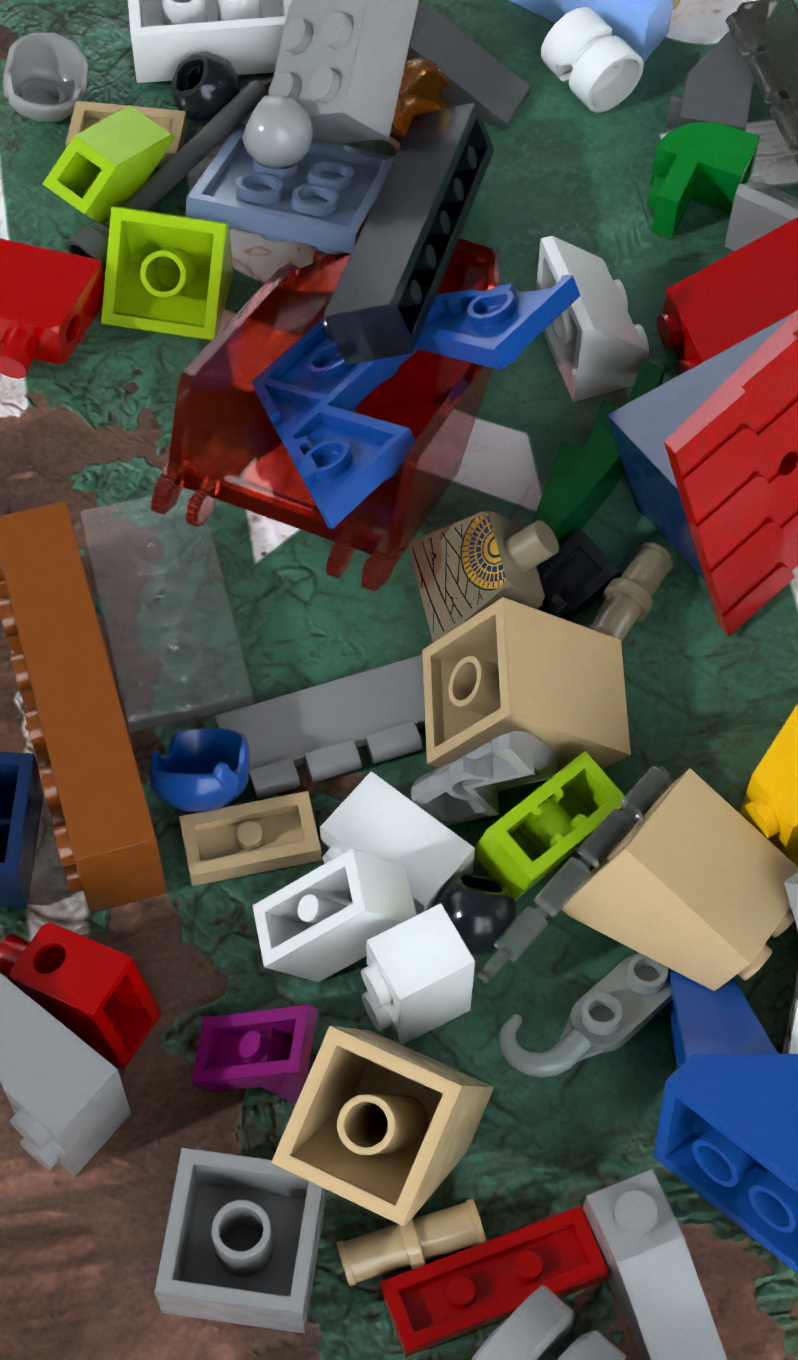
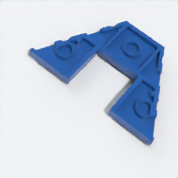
M563 275L560 281L552 288L517 293L513 283L498 285L486 291L471 289L436 295L413 353L419 349L502 370L517 360L521 352L581 296L573 275ZM323 318L258 375L251 384L328 528L333 529L382 482L394 476L399 466L419 447L410 428L354 412L358 408L359 403L380 383L394 376L399 366L412 354L346 365L336 342H332L327 336Z

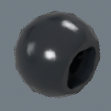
M209 52L194 54L178 65L171 81V95L178 110L186 111V118L204 125L240 92V79L232 64L228 60Z
M476 873L456 874L444 885L433 903V907L440 903L442 904L472 955H483L495 951L509 939L516 926L517 904L509 887L498 879Z

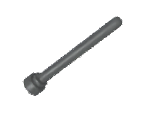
M258 80L247 84L120 207L150 211L255 109L264 96H267L265 84ZM110 217L103 224L96 222L91 227L87 225L82 226L66 242L69 253L101 260L103 271L106 270Z

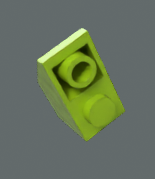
M128 105L74 135L42 184L89 218L103 224L111 216V207H120L147 181L176 137L131 105Z

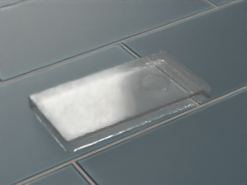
M200 486L80 511L129 731L133 732L253 705V693Z

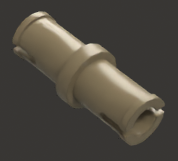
M645 542L642 546L640 545L635 557L621 578L612 579L604 590V603L587 628L620 639L622 643L633 624L644 620L651 610V597L667 573L674 567L672 555L665 548L655 543Z

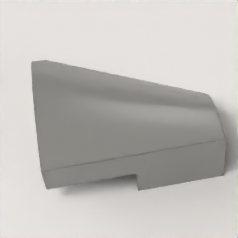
M513 731L498 736L468 754L419 777L411 788L412 802L445 826L499 815L498 791L549 780L558 773L557 753L543 740L525 731Z

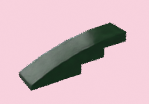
M642 360L628 403L662 385L666 366ZM602 401L586 448L563 441L560 445L532 521L534 523L537 520H541L546 523L556 536L559 546L578 529H582L612 493L625 472L607 414L622 407L621 405Z

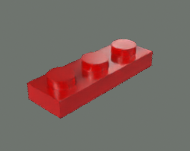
M580 1205L380 1282V1291L404 1355L408 1357L509 1318L540 1286H546L560 1298L607 1280L609 1270Z

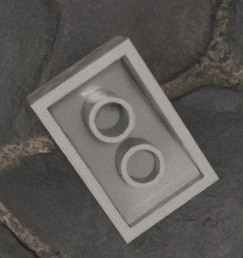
M0 973V1082L15 1114L9 1121L23 1136L19 1141L21 1146L37 1162L48 1170H51L59 1163L75 1177L131 1115L118 1069Z

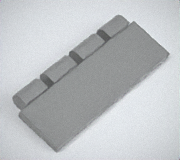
M422 655L215 715L218 728L230 729L244 734L249 744V780L256 800L300 787L295 767L305 764L309 778L314 783L362 768L357 748L366 746L373 765L422 750V741L418 731L425 728Z

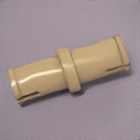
M472 1198L466 1200L465 1203L411 1219L405 1226L395 1224L353 1239L337 1241L336 1244L348 1285L351 1287L356 1285L357 1282L411 1266V1269L425 1265L427 1260L486 1242V1237L476 1204Z

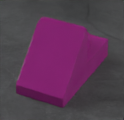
M307 1004L204 1017L191 1083L207 1092L262 1087L290 1103H297L307 1078L318 1009Z

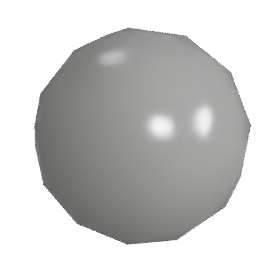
M283 95L264 96L255 107L246 125L242 140L247 153L260 165L272 168L290 167L301 161L309 151L313 137V125L308 110L295 98Z

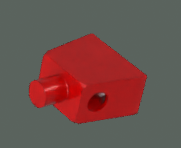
M0 238L1 374L10 378L21 379L27 375L33 359L58 365L68 361L102 308L105 281L101 260Z
M51 922L42 925L31 942L16 934H11L0 944V973L7 976L9 981L103 1058L125 1070L162 1014L132 957Z

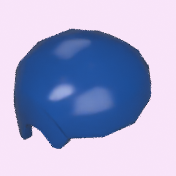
M200 728L180 731L171 737L168 753L164 758L160 757L158 750L152 752L149 768L151 788L161 801L185 812L212 811L229 805L243 792L249 780V744L245 735L223 728Z

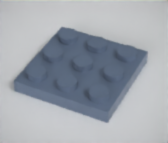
M239 124L187 195L186 217L228 222L229 229L235 228L258 233L263 238L274 242L290 240L316 246L317 249L328 254H351L395 157L312 139L310 149L301 161L290 167L272 168L260 165L247 153L242 140L246 125Z

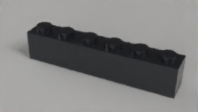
M476 102L413 116L393 163L386 174L379 194L372 205L364 227L357 238L344 271L341 273L329 304L324 311V327L327 336L332 342H336L346 365L413 354L494 153L493 145Z

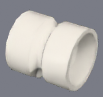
M581 7L565 14L554 24L542 44L541 58L544 64L562 82L569 84L571 91L590 111L595 113L606 112L619 105L637 86L643 74L644 63L641 56L623 38L616 35L611 36L612 27L594 9Z

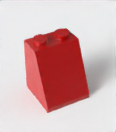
M798 217L667 288L663 313L657 318V328L662 344L666 349H673L680 363V375L791 315L798 309Z

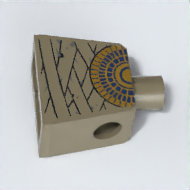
M482 511L410 542L408 548L432 641L435 642L502 597L535 609L542 606L545 595L536 566L559 551L558 541L551 528L541 520H537L523 528L521 525L493 511Z

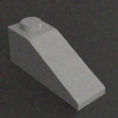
M653 1169L587 1195L583 1211L609 1270L607 1281L642 1360H727L684 1235Z

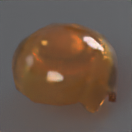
M415 57L407 59L405 62L389 136L398 144H401L414 115L450 108L444 101L441 92L442 87L449 88L451 82L442 69L426 57Z

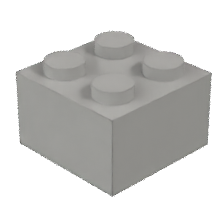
M181 1148L154 1292L161 1312L305 1334L327 1190L272 1164V1160Z

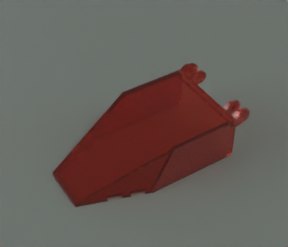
M459 238L436 295L471 289L486 291L500 285V251ZM319 250L314 252L313 262L305 267L299 268L290 263L279 268L181 374L177 388L169 460L156 482L152 495L151 510L166 515L177 503L182 488L195 491L187 505L185 519L187 524L200 527L211 516L217 500L226 502L334 541L335 544L327 559L325 571H327L326 574L336 578H340L349 566L355 549L370 554V558L367 559L363 567L361 587L377 591L381 585L383 586L388 581L396 563L457 475L493 368L417 349L399 366L394 376L380 383L359 403L358 408L354 412L410 428L415 443L410 448L405 462L399 466L394 476L382 482L333 529L328 528L251 384L258 375L324 318V311L329 304L341 273L344 271L351 254H328Z

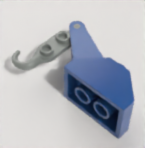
M637 953L625 958L574 1004L560 1040L548 1051L531 1053L524 1050L518 1044L516 1032L522 1024V1017L519 1014H512L504 1022L499 1035L502 1055L510 1066L521 1073L542 1078L557 1076L571 1069L577 1062L622 1047L668 1005L677 1070L665 1082L653 1157L798 1274V1055L777 1053L734 977L716 991H713L651 958Z

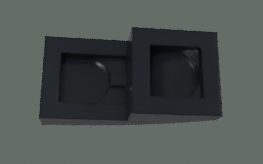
M581 528L559 546L557 554L536 566L545 595L542 606L537 610L569 621L603 596L604 590L612 579L621 578L622 574Z

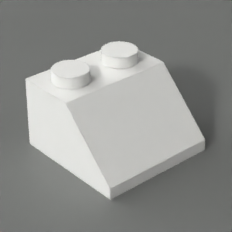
M554 236L541 238L536 290L552 288L560 281L563 275H573L581 295L543 331L573 402L634 386L642 360L649 356V345L643 327L640 324L634 325L628 314V300L622 282L619 279H612L602 258Z

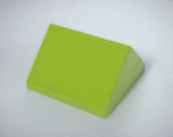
M118 206L111 207L101 324L216 340L233 278L229 223Z

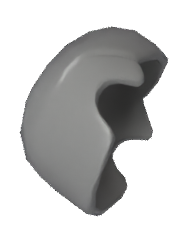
M32 32L16 40L9 48L3 75L4 95L8 98V103L22 116L36 122H61L73 113L75 102L83 101L89 69L87 59L75 42L57 33Z

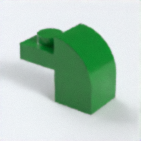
M715 122L690 123L666 134L656 146L650 180L652 187L648 196L647 207L654 209L651 233L672 239L691 199L731 213L739 184L748 183L752 175L760 136Z

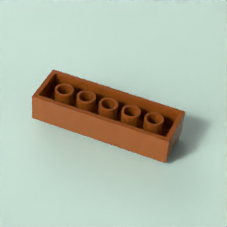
M66 501L0 516V616L6 637L8 638L11 661L18 688L22 695L25 718L32 745L36 752L39 775L46 802L50 809L54 825L53 832L70 893L84 891L90 914L166 894L167 888L154 828Z

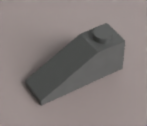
M756 2L687 74L683 98L671 97L666 130L672 131L680 126L696 122H715L743 131L746 130L767 4Z
M418 3L400 89L447 108L476 102L483 122L506 131L529 96L530 86L435 9Z

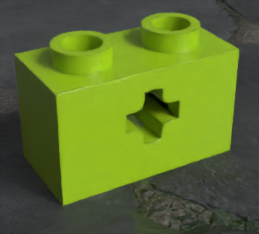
M584 751L491 825L474 847V856L494 879H498L509 887L516 901L607 827L629 800L591 756Z

